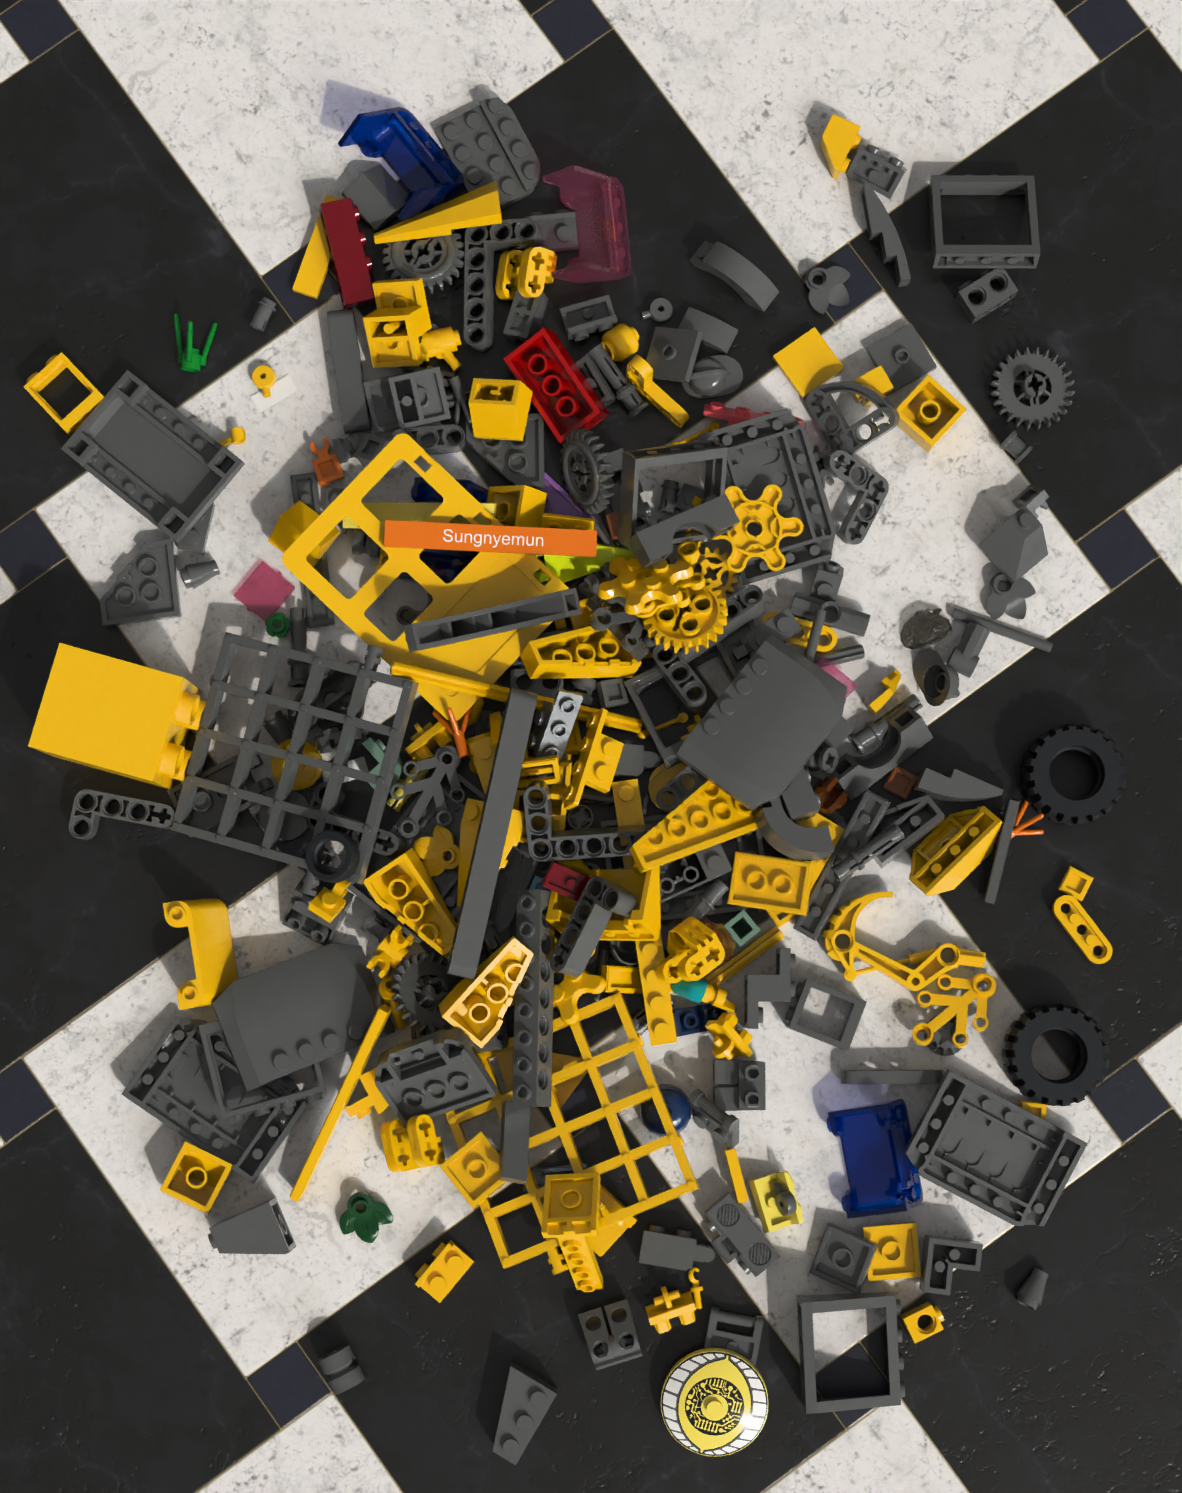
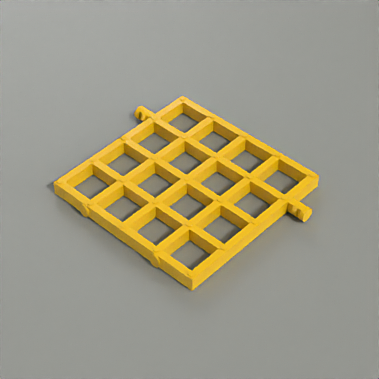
M620 992L580 1008V1017L574 1024H565L561 1017L553 1020V1032L567 1026L571 1027L584 1061L552 1074L551 1107H549L556 1127L529 1138L530 1150L560 1137L574 1174L599 1172L601 1175L625 1165L639 1202L604 1217L599 1207L598 1230L700 1189L683 1148L685 1145L681 1134L677 1133L643 1048V1045H645L640 1033H637L623 995ZM616 1006L630 1042L593 1056L580 1021ZM514 1037L508 1039L506 1048L480 1053L473 1044V1052L497 1086L498 1091L497 1095L493 1096L491 1100L460 1113H457V1110L445 1113L458 1149H461L468 1143L462 1126L463 1123L494 1110H497L501 1120L502 1103L504 1101L512 1102L513 1091L506 1094L502 1093L489 1059L513 1050ZM634 1052L648 1088L612 1103L598 1067ZM588 1072L602 1108L566 1122L553 1086ZM653 1099L667 1135L630 1150L616 1113ZM607 1118L621 1155L584 1169L571 1132ZM672 1146L686 1183L649 1198L635 1160ZM528 1161V1178L525 1183L528 1191L527 1194L495 1207L492 1206L488 1197L480 1204V1208L504 1269L547 1252L549 1256L547 1261L549 1265L552 1264L553 1266L552 1274L556 1275L568 1270L567 1264L563 1263L565 1259L563 1254L559 1253L558 1247H560L557 1238H546V1241L511 1255L497 1217L532 1203L542 1228L545 1186L538 1187Z

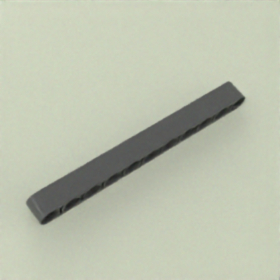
M511 687L508 694L448 960L447 974L474 979L477 971L535 711L537 693Z

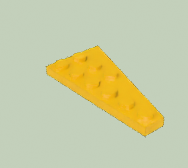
M708 780L661 822L634 843L629 850L640 873L757 830L758 827L754 817L762 808L758 806L757 809L750 811Z

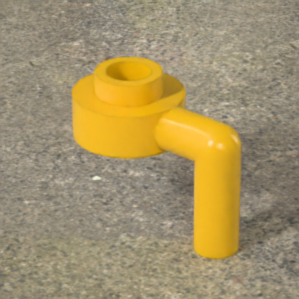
M388 976L380 982L379 993L383 1001L390 1004L391 1008H393L392 1014L396 1028L403 1030L406 1027V1022L401 1018L403 1012L395 1009L399 1004L392 1001L391 997L396 993L388 989L394 984L392 976Z

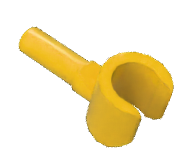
M242 427L231 428V437L218 443L224 447L231 444H243L246 441L245 429H242Z

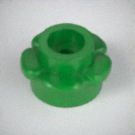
M275 613L265 621L267 626L266 632L271 637L283 638L287 635L291 622L288 618H285L283 613ZM276 623L280 624L279 628L275 627Z

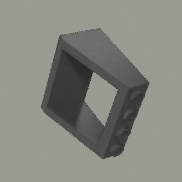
M893 1292L797 1296L801 1399L806 1414L901 1405V1397H905L904 1381H900L899 1370H904L903 1354L898 1353V1343H902V1328L897 1326V1315H901L900 1299H896V1295ZM885 1307L889 1394L816 1398L813 1313Z

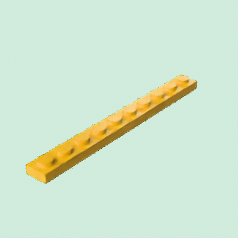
M638 779L612 782L618 826L645 825ZM620 836L621 846L628 844V840L623 836ZM632 855L623 856L624 869H632L635 862ZM660 931V937L656 941H635L651 1046L677 1042L669 984L661 983L656 975L658 964L665 959Z

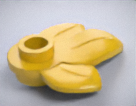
M436 825L433 837H421L414 841L415 852L420 858L424 859L422 863L431 877L441 875L445 869H455L459 866L460 847L454 844L453 834L448 828ZM448 851L452 854L450 861H447L445 858Z

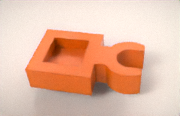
M326 437L323 438L325 446L321 450L316 449L314 442H310L311 451L314 455L318 456V459L312 460V464L320 487L345 479L337 454L329 455L331 446Z

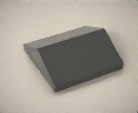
M381 164L362 172L342 192V196L345 199L351 198L352 205H357L359 215L374 232L414 203L413 199Z

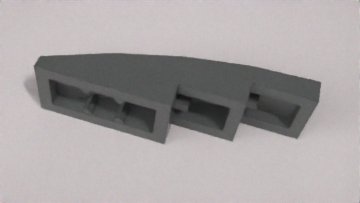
M869 183L863 184L861 198L869 241L879 240L883 264L894 263L897 286H908L911 276L897 230L883 203Z

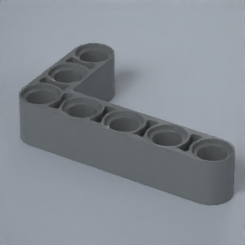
M531 219L502 220L501 224L468 227L465 231L464 339L472 348L479 352L487 351L493 344L494 251L527 249L541 245L544 238L543 232ZM530 229H534L533 234L530 237L525 238L526 232ZM505 231H509L508 236L505 239L500 240L501 234ZM484 233L480 241H475L478 234ZM483 257V263L476 267V261ZM483 282L482 289L475 292V287ZM483 307L482 314L475 317L476 310ZM478 333H483L481 340L474 342L475 336Z
M747 585L726 599L728 614L735 613L736 615L732 618L727 617V625L723 626L724 633L717 634V642L708 640L709 648H705L701 644L699 645V652H696L691 647L688 654H685L683 648H680L677 654H675L673 646H670L665 651L663 642L654 647L653 658L658 672L690 712L700 713L704 711L708 706V696L704 684L687 663L763 613L765 609L764 597L761 588L758 586ZM750 599H757L755 603H747ZM687 628L686 630L692 631L695 628ZM664 656H671L667 661L660 660ZM679 675H686L682 680L675 679ZM694 694L701 695V697L696 700L690 699V697Z
M535 780L528 785L524 793L528 849L530 856L536 861L630 856V847L655 827L654 825L646 824L554 831L549 786L541 780ZM539 790L543 793L544 798L535 800L532 798L530 791ZM537 815L544 817L546 824L543 826L535 824L533 817ZM618 836H623L628 840V844L619 846L614 839ZM597 838L601 841L602 846L593 848L589 845L588 840ZM562 841H573L575 848L571 850L564 848ZM545 842L549 849L547 851H540L536 848L535 843Z

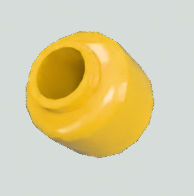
M620 323L602 335L601 343L612 360L622 362L638 351L639 334L635 328Z

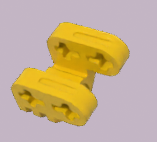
M542 247L527 248L524 252L520 250L503 252L499 259L495 285L497 296L502 300H513L517 287L521 296L525 298L540 296L543 292L544 284H550L554 281L557 261L555 252ZM510 259L515 263L514 267L510 264ZM529 282L533 285V290L528 286ZM506 284H508V287L511 288V292H509V290L506 289Z
M692 916L687 917L669 931L667 945L669 956L658 964L656 975L663 984H674L682 979L685 981H698L720 965L725 957L724 948L716 933ZM709 950H712L713 954L710 956L711 959L706 960L705 957H707L710 954ZM669 967H674L675 969L670 973L671 976H668Z
M426 1114L412 1116L408 1120L407 1128L403 1126L400 1120L387 1121L382 1125L381 1139L386 1163L390 1171L399 1173L439 1165L446 1161L441 1136H436L434 1124L430 1116Z

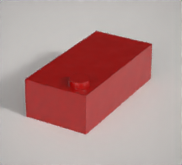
M542 328L504 358L516 379L522 381L533 392L532 403L559 443L562 444L566 440V435L571 433L572 430L586 428L589 431L610 415L553 330Z

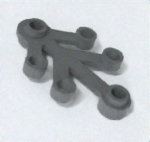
M614 597L606 601L610 604L618 602L625 606L627 599L624 597ZM603 607L596 609L590 616V625L596 631H605L614 624L634 622L629 634L621 640V646L624 650L630 652L639 645V637L644 629L642 618L627 614L625 611L611 613ZM664 618V619H662V620L667 621V620H670V619H672V618ZM646 633L643 637L644 644L649 648H654L656 646L655 642Z
M443 746L437 750L435 757L418 762L408 761L405 763L403 771L409 777L416 776L422 770L437 768L430 778L404 785L398 783L393 785L390 790L391 796L396 800H400L408 794L424 790L410 815L399 822L398 830L403 837L412 838L418 834L420 830L419 819L432 796L434 797L438 812L436 816L438 824L447 826L452 822L453 815L448 810L441 786L445 773L451 786L449 793L451 801L460 803L466 796L465 790L461 788L456 770L460 765L461 758H459L455 747ZM445 754H450L452 756V762L450 764H446L443 762V756ZM409 764L416 766L415 773L411 774L407 771ZM395 787L403 789L402 796L398 797L394 794ZM455 790L462 792L461 799L456 800L453 797ZM441 813L449 815L448 822L444 823L440 820ZM405 823L413 825L412 832L404 830Z

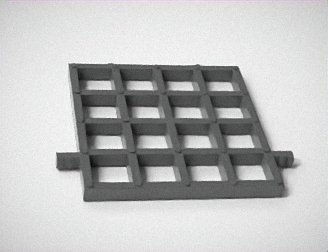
M225 632L215 672L209 681L210 690L184 781H181L182 790L170 830L308 869L305 858L276 850L286 811L317 820L312 839L321 832L329 831L331 824L363 833L358 848L360 852L359 865L356 872L346 880L363 884L419 683L376 672L378 664L380 665L381 654L384 652V649L368 645V653L364 658V668ZM237 645L267 653L257 691L227 683ZM281 657L312 664L301 703L271 695ZM326 668L357 676L346 715L315 707ZM371 680L403 688L392 727L360 719ZM224 692L254 700L244 738L214 731ZM268 704L299 712L288 751L258 743ZM313 716L344 724L333 763L302 755ZM358 728L389 736L379 776L347 767ZM211 739L241 747L230 786L201 778ZM255 751L285 759L275 798L245 790ZM299 764L330 772L320 811L289 802ZM344 776L376 784L366 823L334 815ZM198 787L227 795L217 833L187 825ZM242 799L272 807L262 846L231 837ZM325 845L319 853V862H321ZM320 863L321 867L327 872H337L341 869ZM307 870L300 892L316 896V888L319 886L320 880Z

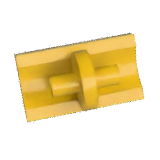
M439 721L435 725L429 722L423 728L417 722L414 727L418 732L411 737L413 743L406 747L405 750L417 762L435 757L431 751L438 745L440 747L447 745L454 747L456 744L451 733Z
M723 1012L717 1020H708L705 1025L706 1029L714 1037L712 1041L715 1045L712 1053L718 1059L726 1057L727 1060L738 1056L750 1058L753 1052L748 1046L753 1037L745 1029H737L735 1031L734 1027L738 1022V1018L732 1012Z
M666 1286L661 1287L663 1295L653 1298L654 1304L645 1306L650 1325H654L659 1334L671 1329L669 1319L679 1316L682 1325L695 1322L694 1310H696L690 1291L679 1294L678 1290L668 1293Z

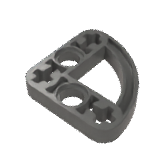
M839 381L827 383L812 390L806 398L807 406L832 450H841L842 441H848L847 450L844 449L843 451L850 455H853L894 429L899 423V413L892 402L877 389L860 382ZM837 392L858 394L871 401L878 409L849 427L831 394ZM817 396H823L822 406L815 404ZM824 409H831V411L825 412L822 415L820 414L821 412L825 411ZM883 412L885 414L890 413L889 423H881L878 426L874 423L884 418ZM831 415L838 422L834 430H830L826 425V420ZM864 424L868 425L871 429V435L868 439H863L859 433L860 427ZM843 430L844 433L839 434L840 437H833L834 434H838Z

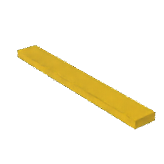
M385 1004L378 1008L290 1193V1199L299 1202L304 1196L393 1008Z

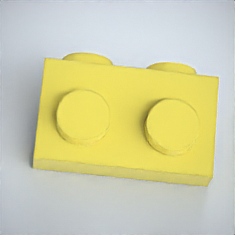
M788 1171L773 1172L749 1181L764 1233H770L783 1227L803 1222L802 1208L797 1201L794 1181ZM781 1183L783 1190H788L794 1195L797 1209L792 1215L783 1216L778 1211L775 1204L776 1192L773 1189L775 1184Z

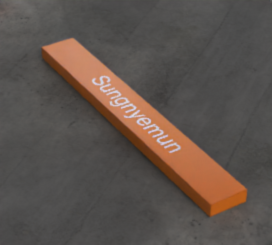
M385 520L384 547L596 557L597 530Z

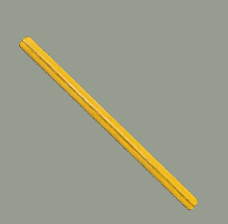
M393 661L390 667V674L395 677L502 702H507L510 688L397 661ZM537 695L535 709L541 710L544 701L553 703L554 698ZM581 705L576 719L587 721L592 713L600 709ZM609 711L604 722V726L634 733H640L643 725L642 720Z

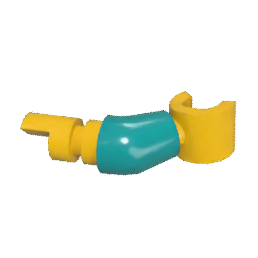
M669 967V972L667 973L668 976H671L670 973L674 970V968ZM704 978L698 981H685L682 979L677 983L669 984L670 992H674L695 1003H708L710 1001L712 1006L732 1013L735 1011V1003L726 1000L727 990L720 987L714 989V986L707 983V980Z

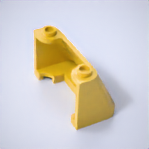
M580 859L557 861L587 876H598L618 883L636 896V910H632L631 915L627 917L613 912L599 940L656 941L659 939L661 931L659 866L640 873L635 862L632 869H589ZM551 890L546 920L561 934L577 901Z
M216 898L163 903L164 916L170 926L175 928L188 927L196 980L184 982L177 991L179 1010L211 1006L233 981L239 979L226 904Z

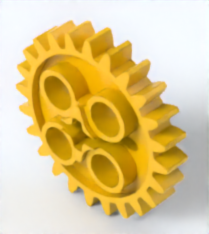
M704 578L705 586L700 590H693L690 586L680 589L688 591L692 602L684 608H679L675 604L662 607L654 615L642 618L644 630L648 631V637H655V645L663 642L665 651L670 646H673L675 654H677L680 648H683L685 654H688L691 647L696 652H699V645L701 644L705 648H709L708 640L717 642V634H723V626L727 625L728 607H726V599L722 598L721 590L715 591L714 583L706 586V578ZM702 607L708 608L706 610H698ZM664 618H672V619L667 620V621L662 620V619H664ZM687 628H695L692 631L686 630Z

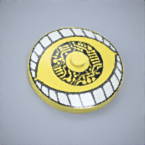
M723 1348L700 1349L681 1358L667 1374L661 1392L662 1417L671 1435L688 1450L705 1456L730 1455L748 1446L761 1432L768 1414L767 1388L758 1369L744 1356Z

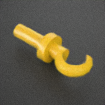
M691 1267L688 1272V1278L693 1284V1287H690V1292L694 1293L696 1309H701L700 1291H703V1286H699V1280H696L693 1276L694 1270L699 1272V1269Z

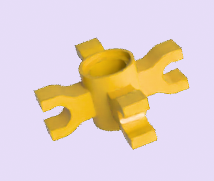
M400 925L392 931L391 935L388 934L374 952L376 956L372 957L366 966L373 970L376 966H379L381 972L378 976L381 979L386 978L393 968L395 969L401 964L410 951L407 948L411 947L415 942L413 940L414 936L411 934L407 938L403 937Z

